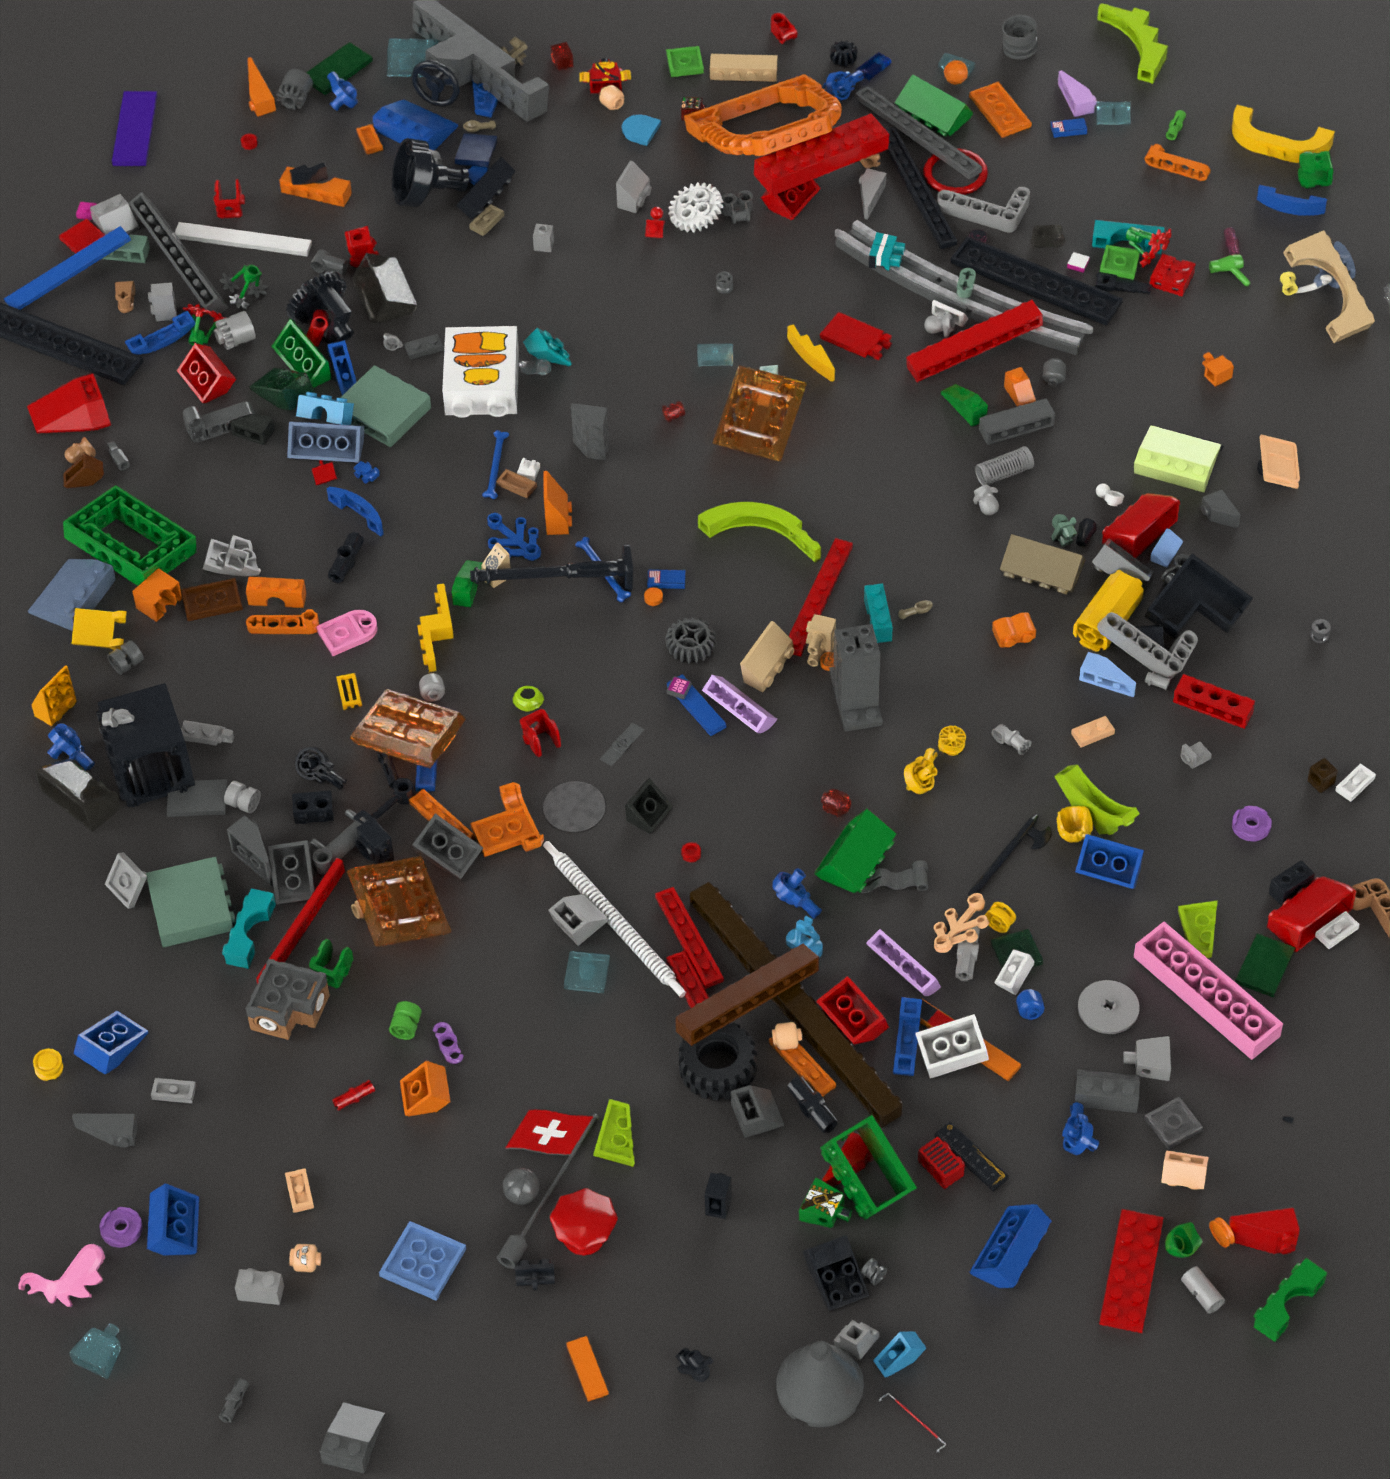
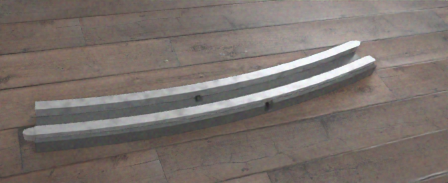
M860 220L853 222V229L847 233L835 229V236L837 237L836 246L869 267V253L877 232ZM905 249L904 255H901L900 267L891 266L889 271L884 266L876 265L875 269L871 268L930 301L935 300L961 311L968 318L980 323L1022 304V302L977 284L974 285L970 297L961 298L956 293L959 276L917 256ZM1039 309L1043 314V325L1018 336L1046 347L1077 355L1086 334L1093 333V327L1087 323Z

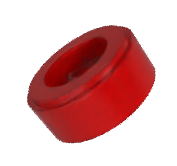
M245 134L241 137V146L244 149L251 150L257 147L258 140L256 135Z
M694 842L684 844L681 849L682 858L687 862L698 861L701 857V847Z

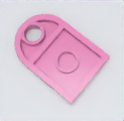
M353 610L322 623L316 628L331 655L335 656L371 640L377 632V621L374 615L368 611ZM365 621L371 622L369 625L362 624Z

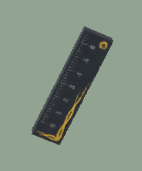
M951 1122L935 1133V1138L939 1137L943 1142H947L951 1151L956 1156L961 1157L965 1166L993 1192L1008 1180L1009 1176Z

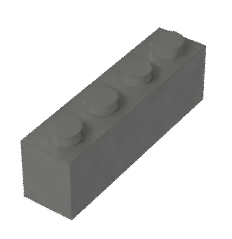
M1047 398L1037 400L1029 404L981 417L979 431L986 444L990 445L1054 426L1055 412Z

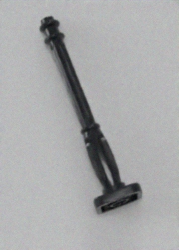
M623 544L622 558L617 559V561L568 562L566 565L504 569H490L487 566L484 570H479L475 567L474 570L470 571V580L478 585L481 581H486L487 584H490L491 581L550 577H567L571 579L618 575V577H623L624 589L631 591L633 589L630 544Z

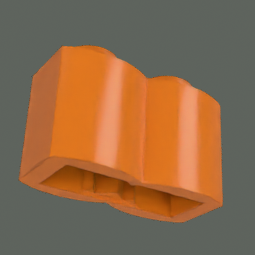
M1027 612L993 621L992 631L999 647L1009 648L1016 643H1028L1036 638V629Z

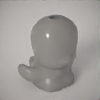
M947 312L944 314V317L929 316L925 320L924 326L930 334L944 331V336L947 338L950 332L955 329V321L953 316Z
M983 485L974 491L973 501L975 504L979 503L980 509L985 515H993L999 509V503L993 496V493H998V490L989 485Z

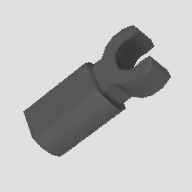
M114 441L107 443L108 451L118 469L121 471L127 469L130 464L123 451L118 449Z

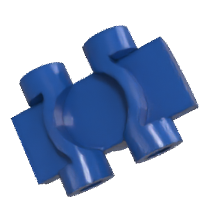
M360 461L354 466V475L357 478L364 476L362 477L364 483H368L369 480L373 482L380 476L378 468L372 469V465L369 462L364 463Z

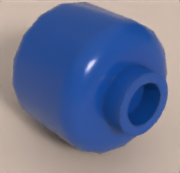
M1026 989L1017 996L1016 1003L1022 1018L1033 1020L1044 1013L1043 999L1038 991Z

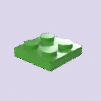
M699 46L666 50L671 77L704 74Z
M1106 245L1100 272L1134 280L1140 252L1136 249Z

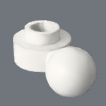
M1104 483L1096 487L1097 496L1104 498L1108 505L1118 506V504H1122L1124 498L1122 493L1110 491V487Z

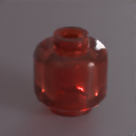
M833 788L822 795L821 803L825 812L837 817L849 812L851 800L847 793Z

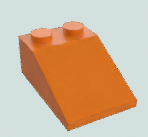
M544 471V508L547 535L569 534V527H572V516H569V513H572V502H568V494L550 473Z

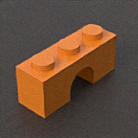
M248 577L246 587L248 605L267 606L268 598L276 597L284 601L285 607L304 608L307 594L304 579Z

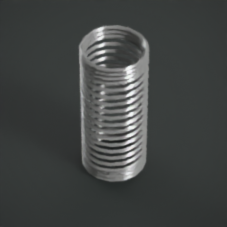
M1023 446L1020 449L977 464L975 471L981 485H990L991 483L1008 478V476L1011 477V475L1014 476V474L1016 475L1033 468L1034 459L1030 450Z

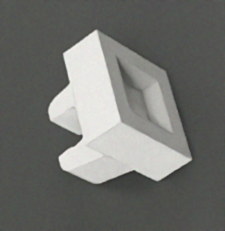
M522 458L517 474L535 481L540 469V463L535 460L529 461L526 458Z

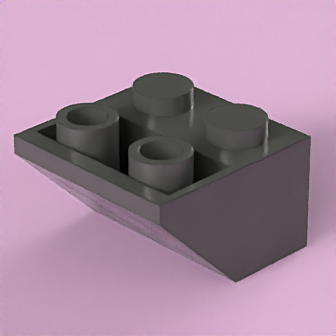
M750 1085L731 1091V1105L744 1138L784 1126L771 1090Z

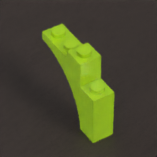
M1078 764L1067 766L1054 776L1071 806H1085L1089 808L1093 825L1099 835L1114 834L1118 831L1117 827L1120 825L1126 827L1135 821L1134 818L1140 814L1136 807L1121 805L1103 794L1087 778Z

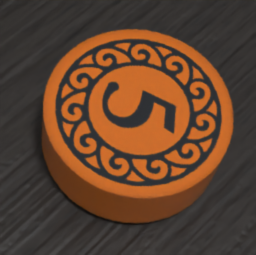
M827 652L821 656L820 666L822 669L829 671V667L834 666L833 652Z

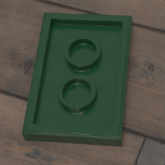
M1257 933L1236 977L1235 983L1274 997L1295 947Z

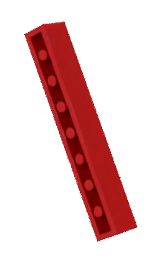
M1033 300L1024 302L1013 309L1006 310L1000 315L993 316L967 330L960 331L956 335L944 338L934 345H929L923 350L910 354L906 357L907 368L916 382L922 381L1042 326L1043 314Z

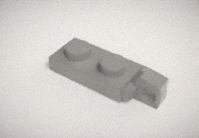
M184 720L181 728L185 741L217 746V743L221 742L232 743L234 739L233 730L225 729V727Z

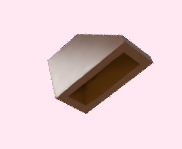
M84 454L63 473L64 487L74 488L94 485L104 475L103 462Z

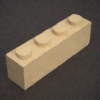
M711 54L710 80L777 82V55Z

